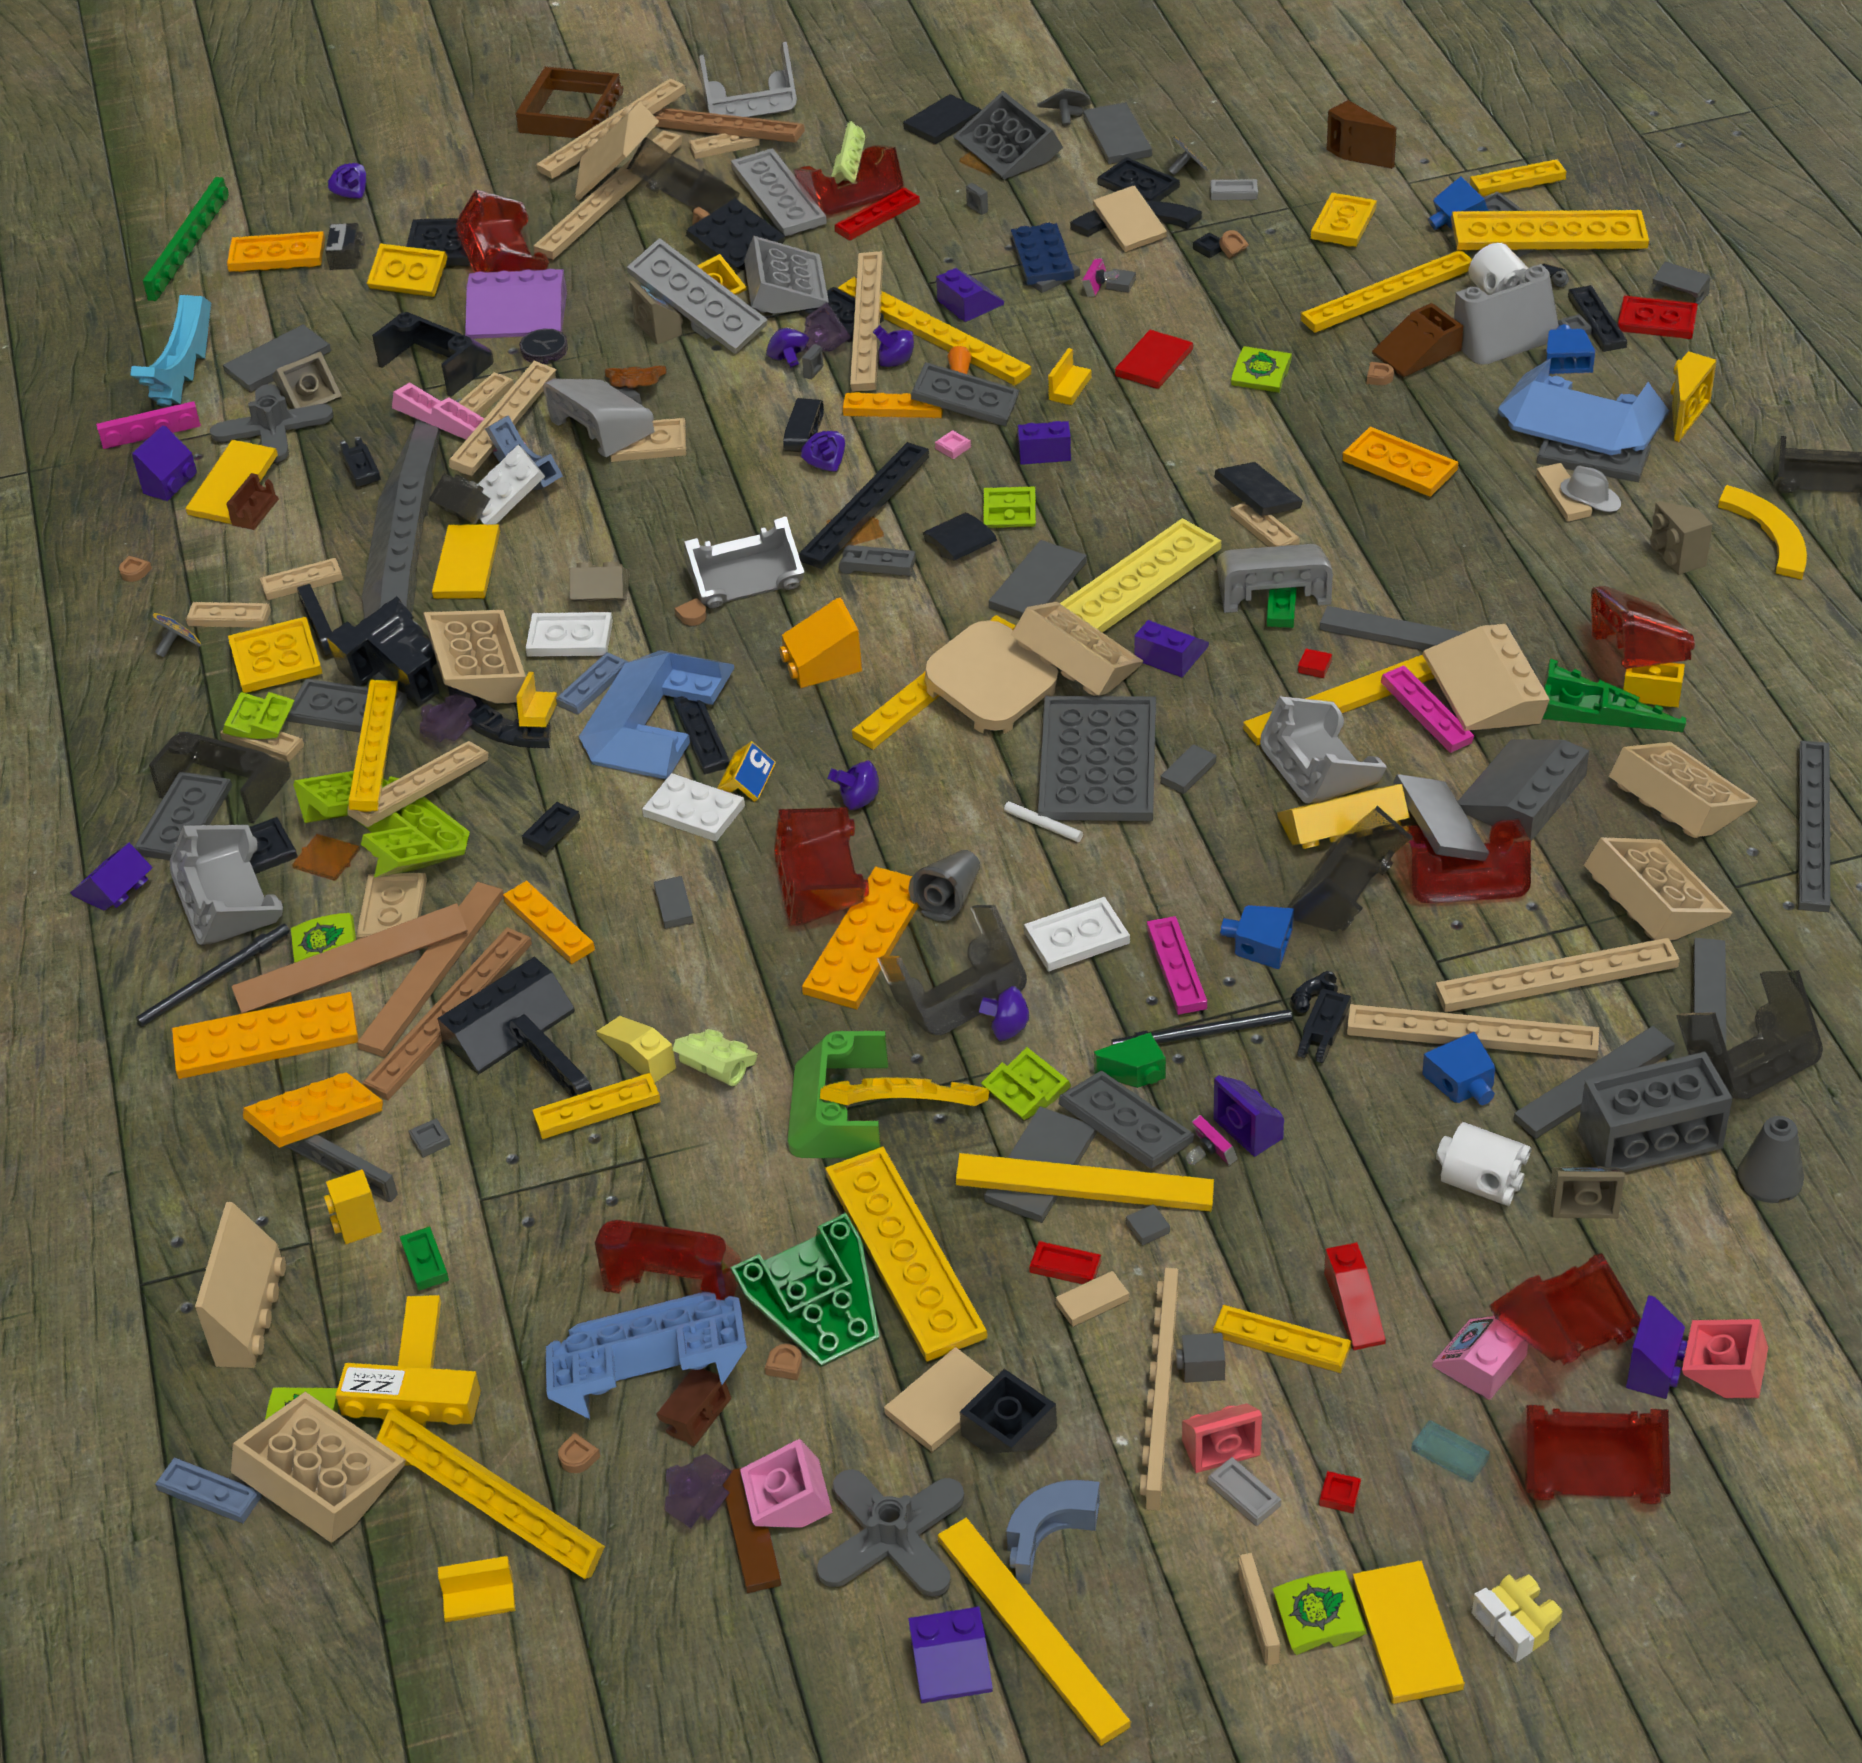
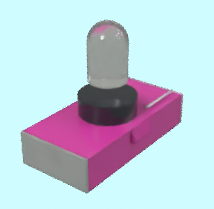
M1102 258L1093 260L1082 280L1088 297L1096 296L1102 284L1106 281L1117 280L1120 276L1116 270L1106 271Z
M1201 1115L1192 1121L1197 1136L1200 1138L1201 1145L1210 1155L1216 1152L1229 1166L1238 1159L1233 1146ZM1197 1146L1187 1154L1186 1161L1194 1165L1204 1158L1206 1153L1200 1146Z

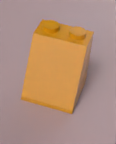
M841 597L833 600L782 634L783 646L779 647L780 656L783 662L788 663L791 679L796 678L800 688L862 671L859 630Z

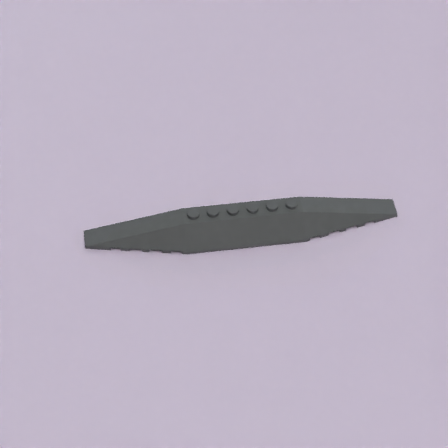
M416 420L378 500L362 592L364 618L369 617L396 596L411 614L413 612L417 586L416 567L424 516H428L441 432L439 427L421 420ZM380 672L372 677L373 680H387Z

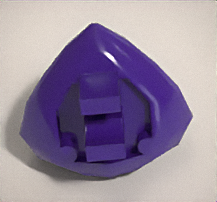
M358 163L341 165L329 178L328 190L346 198H362L366 186V171L364 166Z
M880 325L873 331L881 341L878 350L880 366H899L910 359L914 348V335L912 331L902 329L888 333Z
M781 328L771 337L766 349V356L776 360L786 358L790 368L799 365L796 354L804 350L809 337L795 329Z
M822 431L814 434L801 449V458L819 469L836 472L844 455V435L837 431Z
M870 760L854 765L847 772L831 768L827 778L840 785L843 803L849 810H856L874 800L879 791L878 774Z
M1015 986L999 994L998 1001L983 997L979 1012L995 1017L991 1028L999 1042L1016 1036L1025 1028L1029 1021V1009L1020 990Z

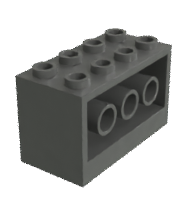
M1701 1052L1585 1080L1578 1131L1597 1167L1619 1168L1623 1172H1628L1722 1149L1732 1097L1707 1053Z

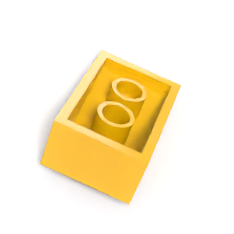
M1689 351L1681 360H1677L1673 370L1676 379L1671 388V395H1673L1674 441L1680 442L1710 403L1717 360Z

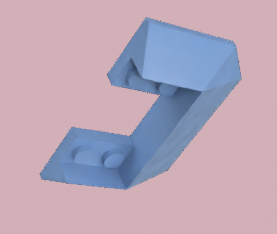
M1551 358L1525 373L1498 407V414L1509 420L1508 425L1514 431L1608 455L1621 454V449L1633 447L1634 451L1644 450L1669 414V409L1649 382L1638 397L1632 394H1620L1616 401L1572 390V381L1564 380V378L1559 376H1549Z
M662 650L625 663L579 735V740L586 749L592 765L666 780L689 745V735L646 726V722L663 695L676 698L682 696L691 701L697 702L699 700L713 705L733 672L734 664Z
M702 1292L575 1325L568 1330L570 1336L560 1343V1341L554 1340L546 1346L547 1396L549 1399L590 1419L589 1394H604L611 1388L616 1387V1381L678 1365H681L682 1370L690 1368L698 1370L708 1366L710 1363L716 1362L721 1384L723 1385L747 1348L739 1298L728 1296L724 1301L716 1299L715 1293Z

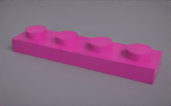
M194 401L96 424L103 449L148 439L162 425L166 426L172 433L201 427Z
M1404 665L1382 674L1381 683L1450 753L1472 744L1474 735L1470 731H1464L1459 720Z
M1176 916L1147 921V931L1177 1014L1207 1009V999Z

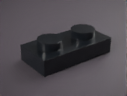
M556 802L522 835L523 844L546 854L581 820L579 811Z

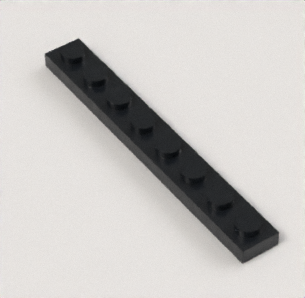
M907 442L799 553L800 561L823 569L929 458V449Z

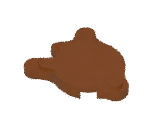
M662 365L648 368L605 369V377H608L610 385L615 387L627 386L628 388H636L638 386L652 385L658 382V378L661 375L666 374V367Z

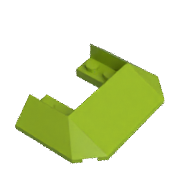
M354 771L294 780L293 786L305 823L348 816L349 796ZM389 776L388 781L383 779L382 788L400 778ZM423 796L369 827L363 825L372 833L363 834L361 845L370 851L374 857L378 858L374 878L419 870L464 855L470 831Z

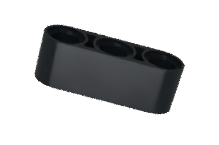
M796 399L784 433L783 445L785 451L801 452L805 443L814 434L818 433L824 413L823 400Z

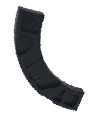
M1146 201L1162 223L1188 229L1202 219V211L1169 202ZM1096 210L1087 212L1070 222L1071 230L1087 237L1108 228Z
M448 686L450 700L455 711L474 731L507 745L525 748H550L552 730L550 722H548L547 727L519 726L518 719L511 721L504 718L501 713L491 708L488 704H484L480 697Z

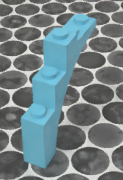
M180 295L174 327L162 355L149 367L131 366L130 376L137 379L139 384L148 386V397L156 401L159 406L171 407L172 404H181L184 381H193L196 358L205 359L211 302L203 296Z

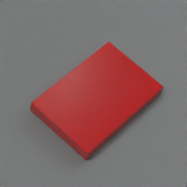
M1624 296L1618 327L1622 332L1692 339L1698 304Z
M1150 329L1115 368V376L1159 389L1193 350V342Z

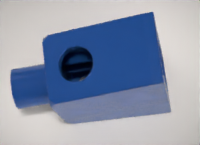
M1459 177L1434 198L1433 203L1437 213L1429 217L1428 221L1434 230L1446 224L1453 231L1451 222L1452 211H1488L1485 199L1463 177Z
M1563 324L1557 327V329L1549 331L1546 361L1551 358L1549 374L1593 373L1595 349L1584 329H1571L1569 325Z
M1248 905L1244 908L1240 921L1223 919L1220 935L1235 938V954L1237 956L1280 969L1293 931L1294 909Z
M1475 1032L1424 1053L1423 1076L1453 1102L1460 1103L1474 1097L1480 1105H1485L1493 1099L1495 1093L1491 1088L1494 1086L1495 1066Z

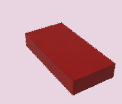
M1038 1241L1030 1263V1273L1085 1284L1096 1278L1101 1264V1254Z

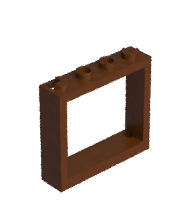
M545 66L515 113L518 132L578 138L609 118L611 110L615 108L618 98L623 94L619 73ZM554 90L602 94L588 118L540 113Z

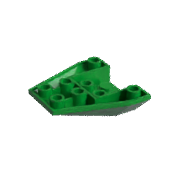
M847 1213L817 1226L815 1237L773 1257L763 1260L761 1255L758 1254L730 1268L744 1296L820 1367L880 1337L862 1240Z

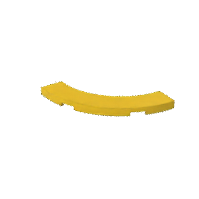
M1726 485L1719 499L1718 508L1739 514L1749 520L1753 518L1760 523L1761 529L1772 541H1775L1777 546L1778 564L1776 574L1802 580L1806 567L1807 551L1803 536L1794 522L1783 511L1767 500L1748 491Z
M865 1078L862 1080V1084L850 1085L849 1081H842L823 1086L820 1090V1099L850 1105L873 1099L919 1098L976 1106L988 1101L989 1090L984 1087L951 1082V1087L940 1086L931 1082L932 1079Z

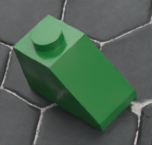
M1150 1032L1094 1051V1072L1096 1074L1103 1071L1119 1083L1138 1088L1166 1078V1057Z

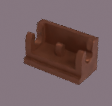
M251 473L226 503L232 526L251 530L256 529L279 500L270 479L265 481L266 487H263L260 484L258 475Z
M691 1369L656 1414L660 1421L672 1425L665 1430L666 1433L674 1438L688 1442L691 1446H695L732 1398L726 1381L723 1385L721 1384L719 1374L705 1369Z

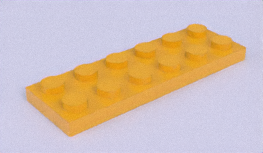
M875 866L803 983L802 992L804 995L856 1010L859 1008L919 907L917 902L913 904L908 890L910 879L913 876Z
M351 992L172 1028L175 1067L178 1079L353 1044L359 1040Z

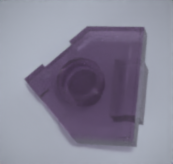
M827 302L806 318L804 334L809 337V341L803 351H808L814 344L822 346V351H833L851 338Z
M454 694L446 697V702L434 707L432 704L423 706L421 708L423 721L420 724V732L423 737L437 742H442L445 737L446 739L456 741L472 724L468 714L477 706L473 699Z
M707 1454L694 1458L692 1463L680 1467L676 1465L666 1469L669 1493L665 1497V1511L690 1529L700 1515L710 1521L730 1493L722 1485L732 1471Z

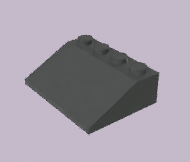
M1004 91L953 136L955 140L1003 179L1047 163L1063 148L1050 127Z
M1511 739L1462 795L1458 803L1466 815L1531 842L1585 778L1589 750L1566 740Z

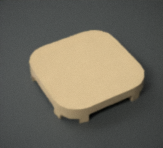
M990 620L979 621L969 626L935 652L927 661L925 682L927 692L932 698L940 695L975 721V730L984 733V729L993 731L1003 730L1005 734L1013 729V724L1018 718L1045 698V696L1054 695L1058 669L1055 665L1050 666L1039 659L1040 655L1035 651H1029L1017 644L1018 640L1011 636L1013 632L1011 628L1000 622Z

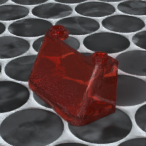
M876 144L863 149L859 163L860 169H858L856 181L853 183L849 180H843L836 184L835 177L824 176L821 169H815L811 166L793 169L797 180L826 215H833L879 201L902 189L904 186L896 148L892 146Z
M475 189L459 215L456 224L457 233L474 273L547 270L549 260L546 254L536 252L532 256L521 233L523 227L528 223V214L523 202Z
M1607 586L1592 588V636L1599 640L1606 639L1608 635L1616 634L1617 648H1623L1624 659H1621V665L1625 669L1691 660V650L1695 648L1693 634L1688 633L1687 629L1660 605Z
M847 807L778 809L774 855L789 926H802L862 903L864 897L869 895L868 879H863L861 873L856 874L849 846L850 836L855 835L854 819H849Z
M1518 819L1498 821L1491 827L1489 843H1484L1489 851L1485 861L1436 855L1419 826H1401L1402 845L1411 890L1414 897L1421 903L1518 898L1525 895L1530 889L1531 840Z
M612 1220L602 1225L594 1243L605 1292L620 1294L621 1286L630 1280H633L634 1283H640L644 1271L700 1279L702 1280V1292L715 1293V1297L718 1300L725 1301L728 1296L734 1297L738 1283L730 1268L741 1263V1258L718 1235L624 1220Z
M1602 1253L1589 1258V1261L1580 1267L1573 1266L1561 1275L1542 1281L1539 1275L1533 1276L1489 1305L1490 1310L1498 1321L1553 1363L1561 1361L1563 1366L1579 1359L1581 1353L1614 1340L1617 1345L1630 1340L1635 1336L1633 1330L1639 1327L1641 1321L1639 1314Z
M1526 1405L1522 1412L1525 1485L1526 1492L1533 1494L1534 1500L1551 1501L1554 1500V1495L1640 1498L1641 1504H1661V1498H1666L1671 1494L1669 1409H1650V1413H1641L1638 1418V1411H1630L1629 1414L1563 1412L1560 1409L1553 1408L1549 1415L1548 1411L1544 1410V1405Z

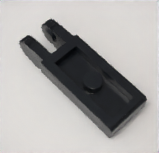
M360 436L355 437L354 443L356 447L349 448L346 441L340 442L343 458L356 486L368 485L381 480L373 457Z
M1321 989L1303 1029V1037L1298 1048V1057L1305 1058L1309 1052L1311 1041L1320 1043L1316 1052V1061L1321 1063L1325 1061L1329 1048L1333 1046L1350 1007V995Z

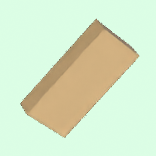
M1111 1271L1057 1296L1056 1305L1073 1327L1129 1301V1292L1116 1274Z

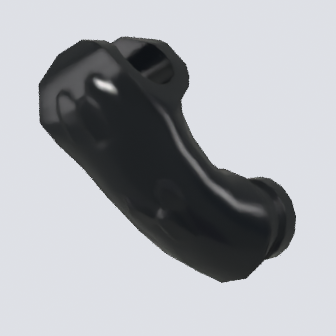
M1325 971L1299 986L1291 996L1295 1010L1300 1013L1307 1012L1310 1008L1311 997L1319 994L1322 988L1337 992L1338 986L1335 984L1337 981L1335 974L1331 971Z

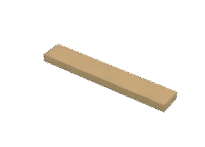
M467 741L383 787L378 811L361 812L349 810L348 806V816L369 827L488 761V752Z

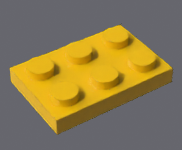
M1331 193L1311 230V239L1357 247L1376 210L1377 200Z
M380 243L367 285L370 289L435 297L448 256L444 251Z

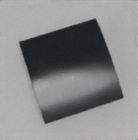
M966 512L923 532L925 542L938 546L940 555L953 561L997 541L996 535L982 521Z

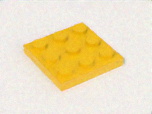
M306 617L228 636L243 693L258 691L263 688L323 674Z

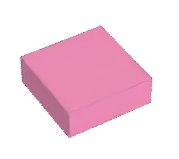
M953 430L935 442V449L952 459H955L971 448V440Z

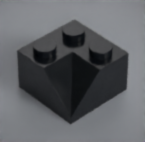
M1003 1369L959 1412L961 1436L987 1454L1036 1450L1057 1429L1056 1403L1006 1369Z

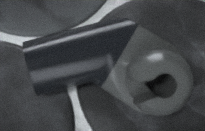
M1545 263L1542 264L1549 271L1550 278L1555 286L1564 287L1567 285L1569 277L1565 269Z

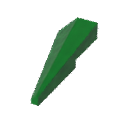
M1554 659L1549 660L1543 688L1550 700L1542 719L1674 732L1684 731L1686 717L1681 716L1678 719L1663 712V707L1655 705L1652 708L1639 702L1640 697L1602 680H1599L1598 683L1582 677L1581 671L1574 669L1572 672L1559 667L1558 661Z

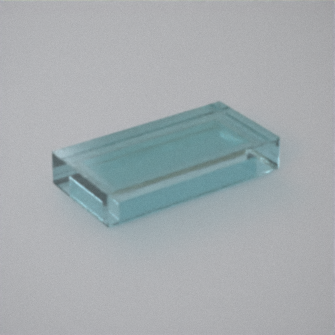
M1431 1420L1427 1422L1412 1443V1451L1471 1483L1490 1457V1451Z

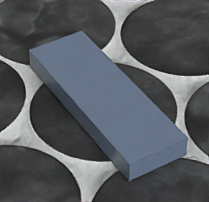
M606 652L556 698L557 706L579 715L614 682L620 670L628 661Z
M177 1458L171 1461L155 1483L158 1491L242 1524L262 1497L260 1492L250 1486Z

